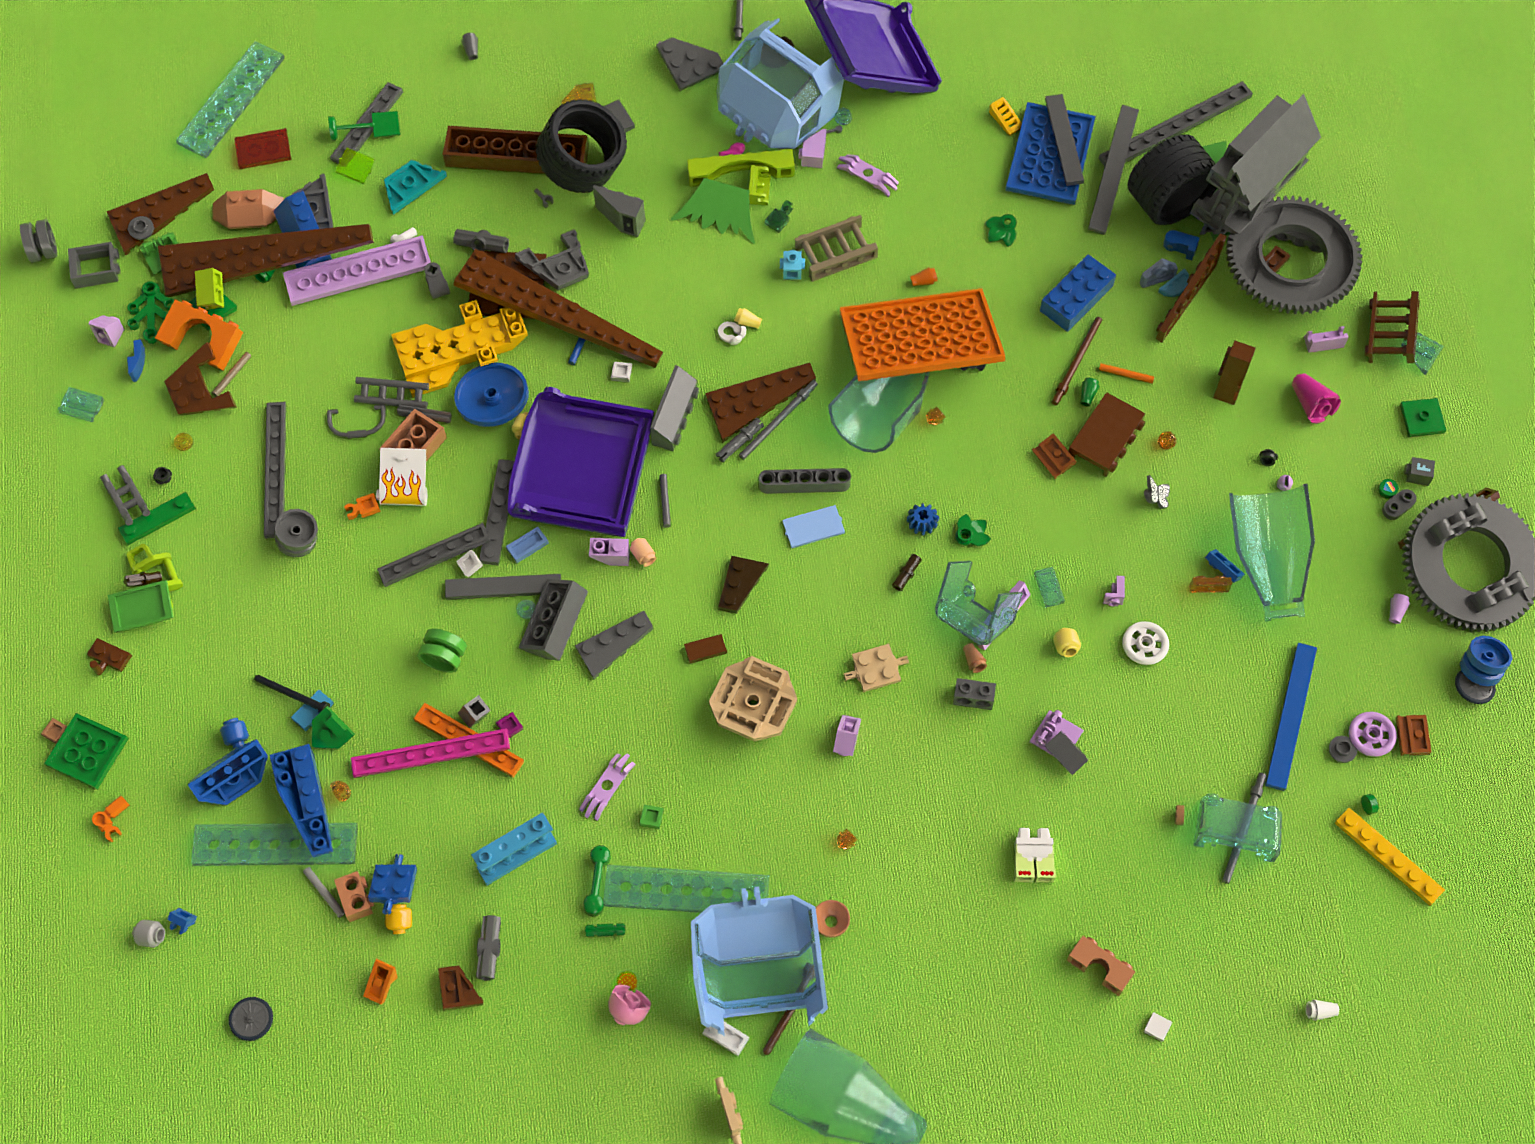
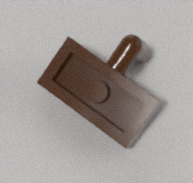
M99 638L95 640L87 653L88 657L94 659L90 662V667L97 675H101L107 666L122 672L132 657L129 652Z

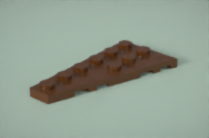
M1219 234L1212 247L1207 251L1203 261H1200L1197 265L1195 274L1192 273L1187 280L1188 285L1176 300L1174 307L1168 311L1164 323L1160 322L1158 325L1156 340L1163 343L1218 264L1227 236Z

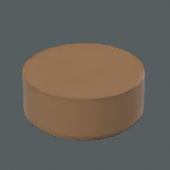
M1184 805L1176 806V825H1184Z

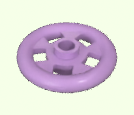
M1377 712L1361 713L1352 720L1349 727V738L1359 752L1367 756L1378 757L1385 755L1395 746L1397 739L1395 726L1383 714ZM1377 720L1381 722L1380 727L1373 725L1372 721ZM1361 722L1367 725L1363 731L1358 728ZM1383 732H1388V739L1382 738ZM1369 733H1374L1375 737H1371ZM1363 736L1367 743L1362 744L1358 738ZM1380 743L1381 748H1373L1372 744Z

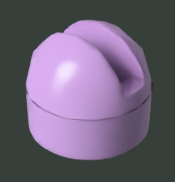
M1282 475L1277 481V487L1281 491H1288L1293 485V479L1289 475Z

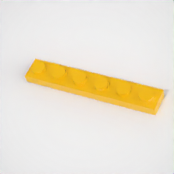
M1348 808L1335 822L1340 829L1429 906L1445 891V889L1352 809Z

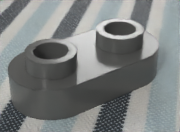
M1408 489L1401 490L1385 503L1382 509L1383 515L1390 520L1398 519L1414 506L1417 500L1416 494Z

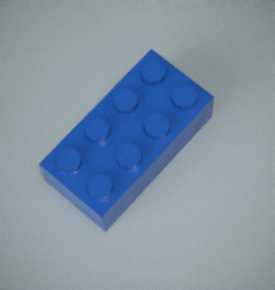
M1088 254L1042 299L1040 312L1068 332L1114 286L1116 274Z

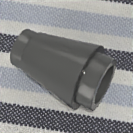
M466 33L462 36L461 42L468 59L475 60L478 58V37L474 33Z

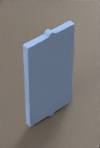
M836 505L782 520L786 531L785 536L788 537L791 548L845 534L841 522L842 517L839 516Z

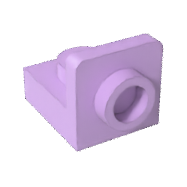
M1125 576L1116 577L1115 583L1111 585V593H1105L1103 604L1113 607L1123 605L1125 598Z

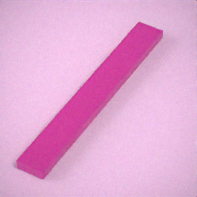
M506 728L351 757L353 777L358 778L510 749L508 730Z

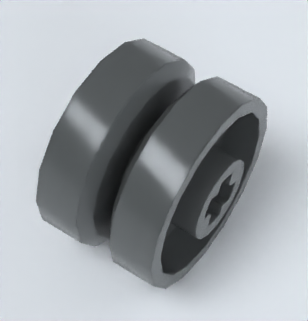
M47 219L37 220L35 227L31 222L20 224L23 247L31 263L41 261L42 254L47 259L58 256L53 230Z
M290 509L278 517L275 524V544L279 551L290 557H303L315 548L318 527L313 515L305 510Z

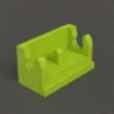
M751 165L749 204L768 205L771 173H767L769 172L768 167Z
M214 268L195 271L197 307H205L207 310L223 308L222 272Z

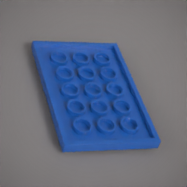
M1027 102L1006 191L1075 205L1080 184L1070 186L1065 184L1047 107ZM1067 110L1083 173L1096 116Z

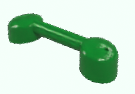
M603 845L595 846L590 853L591 861L595 867L591 894L584 899L583 907L585 912L592 917L600 915L604 909V902L602 897L599 896L602 868L610 862L611 854L609 849Z

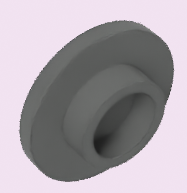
M140 216L134 218L129 223L128 231L133 238L144 240L153 234L154 225L149 218Z
M1337 736L1329 744V753L1338 762H1350L1357 755L1356 747L1347 736Z

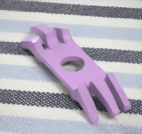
M847 154L838 158L847 164H839L837 169L845 170L849 174L872 184L874 188L880 189L886 196L889 197L890 192L885 185L895 191L898 189L897 185L899 182L890 173H885L864 162L859 156ZM869 169L873 172V175L867 177L863 174V171Z
M616 754L609 762L607 769L592 791L586 796L579 809L583 812L592 799L585 813L586 818L590 816L595 807L600 803L594 817L595 820H599L604 808L608 805L609 800L621 782L636 765L634 762H631L623 769V772H620L630 757L629 754L624 755L619 761L618 759L621 755ZM605 780H610L613 783V787L610 790H604L601 785Z

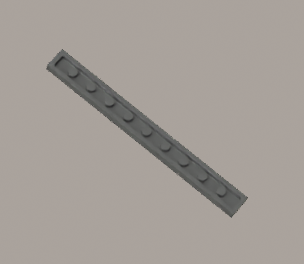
M1242 81L1131 138L1125 163L1151 150L1162 141L1180 135L1250 99L1253 93ZM1109 150L1099 155V160L1104 166Z

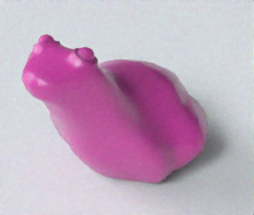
M736 142L728 150L719 152V156L743 154L745 145Z

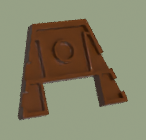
M208 342L200 347L164 381L176 411L180 416L204 413V411H219L227 408L234 409L237 407L229 391L213 399L199 369L200 366L216 359Z

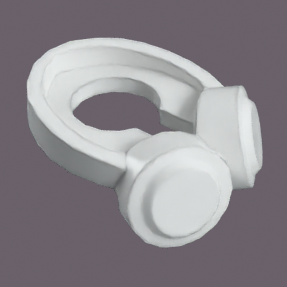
M724 322L719 326L718 334L723 341L731 345H737L745 337L746 327H740L734 322ZM726 327H731L738 336L726 335L723 330Z

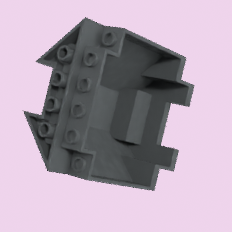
M1304 94L1293 105L1277 95L1228 145L1224 156L1211 168L1206 178V181L1218 188V190L1211 198L1206 196L1203 200L1198 199L1190 212L1191 215L1204 223L1199 235H1205L1207 232H1213V234H1225L1226 232L1240 234L1309 161L1306 156L1309 150L1321 138V135Z

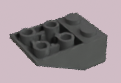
M594 185L595 207L620 232L638 237L646 221L644 200L625 195L622 192L609 190L603 186Z

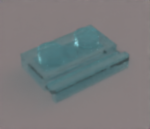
M69 387L61 401V406L58 407V411L69 416L94 422L95 415L97 416L104 398Z

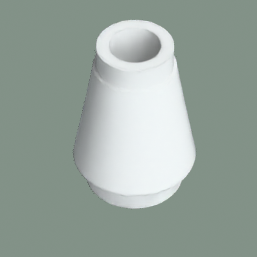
M1313 999L1311 1002L1306 1003V1015L1314 1021L1338 1016L1339 1006L1337 1003Z

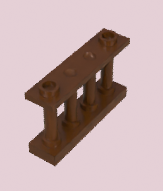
M1374 291L1373 299L1369 301V309L1372 310L1369 345H1365V356H1368L1369 363H1373L1374 354H1403L1407 358V363H1415L1420 306L1419 291H1411V298L1407 300H1378V292ZM1378 308L1410 309V313L1406 314V316H1377ZM1406 323L1408 329H1405V331H1376V324ZM1375 339L1407 340V345H1403V347H1374Z

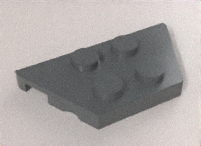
M323 173L314 182H309L302 189L292 193L293 195L304 191L319 229L334 227L326 176Z

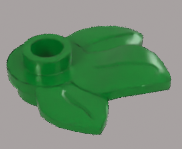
M1011 214L989 218L985 223V226L990 228L988 241L996 242L1003 239L1006 246H1011L1017 236L1015 231L1017 225L1016 218ZM1006 220H1010V221H1011V223L1008 224V225L1005 224L1004 222H1005Z
M967 514L959 518L957 523L958 530L955 533L957 543L963 546L969 544L983 546L991 540L990 536L985 534L986 520L972 521ZM965 535V536H967L968 538H967V539H963L961 536Z

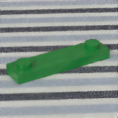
M184 492L150 510V515H141L133 519L131 525L124 524L118 527V530L127 545H130L192 512L196 508L187 492Z

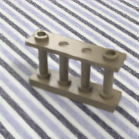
M861 215L849 217L847 220L795 238V250L804 249L812 265L809 266V277L812 282L877 258L878 247L876 243L867 244L859 229L862 225ZM853 231L861 248L851 250L843 234ZM836 237L845 254L834 256L827 240ZM820 243L828 260L818 262L810 246Z

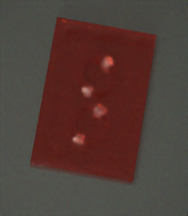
M286 128L234 137L239 169L292 160Z

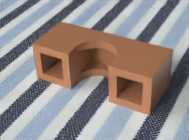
M1082 936L1067 959L1068 962L1083 972L1091 964L1097 963L1102 965L1107 973L1102 985L1120 996L1135 973L1129 963L1119 961L1115 958L1114 953L1108 949L1103 950L1090 937Z

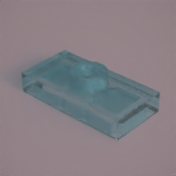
M1049 567L1035 571L1034 575L1045 607L1063 604L1065 599L1054 568Z

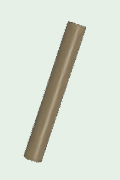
M245 352L212 391L215 397L219 396L252 357L251 354Z

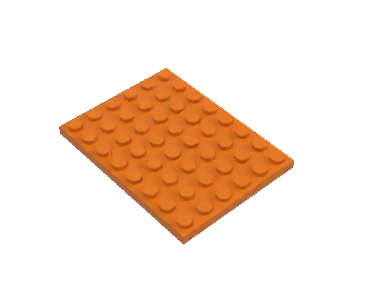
M982 288L840 307V316L858 381L1005 361V353Z

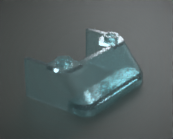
M948 562L935 606L936 616L978 645H989L1014 623L1023 593H999L993 612L974 601L976 589L974 584L968 580L973 562Z

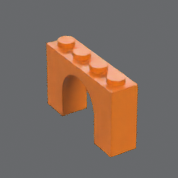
M174 300L155 339L177 350L186 332L191 327L197 324H208L212 331L209 344L216 359L207 364L224 371L243 334L238 328L239 325L232 321L224 322L223 318L216 314L211 316L207 314V310L201 307L195 309L191 303L182 300V302Z

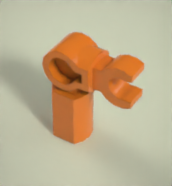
M121 795L105 807L106 810L104 812L98 811L92 817V822L101 832H105L106 839L111 843L113 842V839L110 837L111 833L117 832L121 836L122 832L118 827L112 826L113 822L110 819L117 817L130 806Z

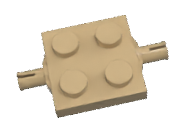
M886 644L852 654L854 671L843 673L845 681L857 678L863 692L901 682L898 666L909 663L907 655L895 658L890 645Z
M718 1077L714 1081L731 1132L730 1137L734 1144H742L740 1130L743 1129V1122L740 1113H735L734 1110L737 1109L734 1093H729L728 1087H725L723 1077Z

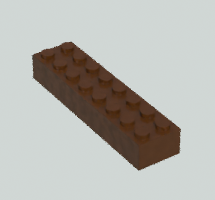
M448 125L443 150L445 167L545 174L541 166H539L536 154V144L541 132ZM558 133L559 141L565 151L574 159L587 164L589 151L587 135Z

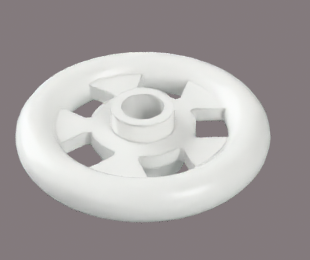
M1137 622L1131 625L1123 635L1122 643L1125 653L1131 660L1142 665L1158 663L1166 656L1169 650V639L1166 632L1152 622ZM1147 629L1155 632V635L1146 634ZM1136 631L1141 634L1137 639L1132 637ZM1155 641L1161 642V649L1155 648ZM1142 642H1147L1149 646H1144ZM1136 645L1139 651L1135 653L1131 646ZM1149 652L1153 653L1152 657H1145L1144 654Z

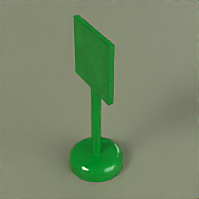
M398 111L372 113L373 123L337 126L334 116H328L331 141L338 139V130L373 127L374 138L400 135Z

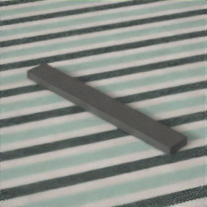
M1123 104L1120 108L1088 226L1090 231L1103 235L1106 233L1139 109Z
M286 402L267 403L265 539L275 538L276 521L285 512Z

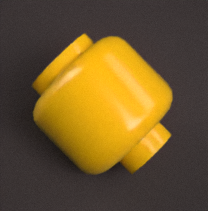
M393 904L391 914L388 915L387 913L385 915L386 928L393 930V934H405V929L412 927V910L406 907V904Z

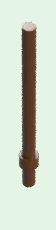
M1100 317L1095 318L1063 381L1058 384L1056 394L1051 401L1053 405L1057 406L1062 396L1066 395L1069 389L1068 385L1102 322Z

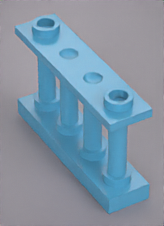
M543 812L471 854L477 864L476 868L486 885L491 884L557 844L551 833L553 828Z

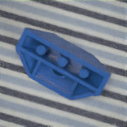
M255 739L237 747L202 770L187 785L198 801L227 805L261 783L268 755L258 740Z

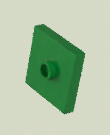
M1438 398L1401 402L1400 407L1408 437L1443 434L1447 431Z

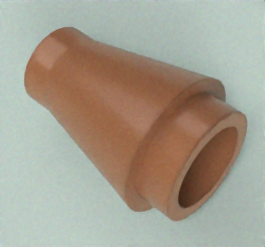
M973 643L963 647L969 670H972L973 673L983 671L987 667V660L975 648Z

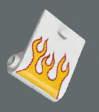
M380 448L379 489L376 491V500L380 502V505L426 506L428 499L427 487H425L426 449Z

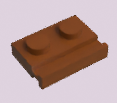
M1054 433L1042 441L1039 446L1032 449L1033 453L1054 479L1077 463Z
M1397 715L1396 725L1400 754L1430 755L1432 751L1426 715Z

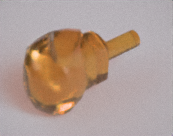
M337 780L331 783L332 791L339 802H345L350 798L351 789L345 782Z

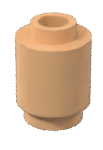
M637 538L631 543L630 551L639 564L647 567L656 561V553L646 539Z

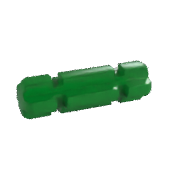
M624 923L585 926V935L587 937H594V935L614 936V934L620 936L625 935L626 932Z

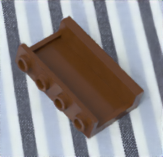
M1106 392L1070 445L1069 453L1073 458L1077 455L1104 470L1103 475L1107 477L1109 472L1113 473L1118 465L1117 460L1125 456L1127 445L1133 444L1137 436L1135 435L1137 430L1141 431L1144 427L1146 413Z

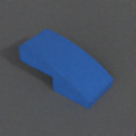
M141 339L133 340L134 356L127 357L128 373L133 382L138 381L145 363V347Z

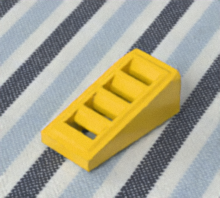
M1004 97L990 104V115L1009 136L1021 130V121Z

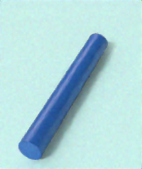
M578 338L568 361L569 364L575 365L586 341L585 339Z

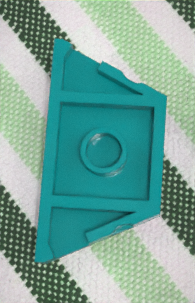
M410 160L386 177L384 182L392 213H397L446 178V172L444 170L440 172L432 169V166L422 165L417 161Z

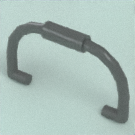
M374 405V410L381 409V419L379 424L371 430L347 431V433L336 430L332 424V414H338V409L327 411L328 427L333 434L340 437H348V439L367 437V435L374 434L384 425L386 417L385 405Z

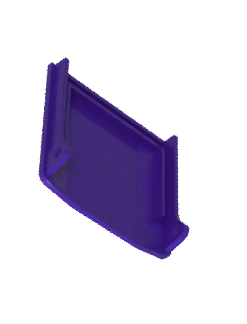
M804 0L843 79L857 84L863 89H885L891 93L896 91L907 93L936 92L939 89L938 86L942 79L912 24V4L910 2H902L898 6L893 7L876 0Z
M545 387L543 392L536 395L524 422L509 481L507 508L509 514L514 518L625 538L649 443L654 411L570 396L561 393L557 388Z

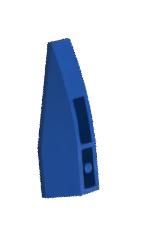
M307 744L271 754L270 759L277 791L311 855L314 858L333 852L322 788L314 753L310 745Z

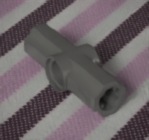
M456 229L453 237L454 244L471 247L473 250L477 249L483 252L488 250L507 253L509 247V239L507 237L491 235L486 230L473 232Z
M494 915L483 916L481 938L478 939L477 979L495 980L496 963L501 947L499 939L501 917Z

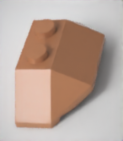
M263 189L229 191L213 203V220L228 229L266 227L276 220L273 211L284 198Z

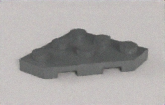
M672 37L656 44L659 54L680 91L718 74L719 68L724 64L717 52Z

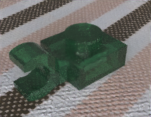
M786 200L780 211L775 208L765 219V224L780 233L790 221L788 215L793 210L791 207L793 203Z

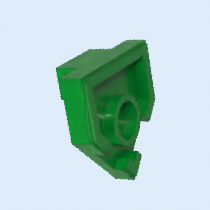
M328 706L312 720L313 748L340 749L355 735Z

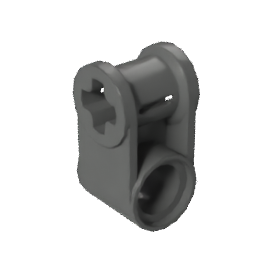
M434 262L428 263L424 271L432 299L450 294L447 281L443 276L440 266Z

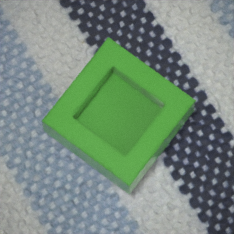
M644 804L640 826L660 829L664 808Z

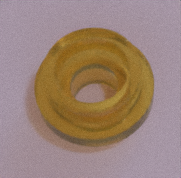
M179 433L174 439V445L178 450L186 451L192 447L193 439L187 433Z

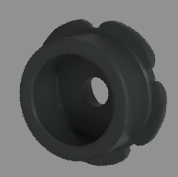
M1266 449L1259 453L1260 462L1265 466L1274 465L1275 460L1278 459V455L1271 449Z
M158 467L154 471L153 478L157 484H167L171 480L172 472L166 467Z

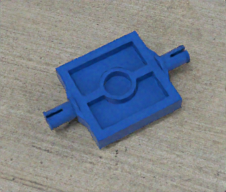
M398 854L395 855L394 863L391 865L375 866L368 899L369 902L383 903L382 913L385 915L387 913L388 915L391 914L393 904L410 902L417 868L416 865H402L404 857L401 854L399 856Z

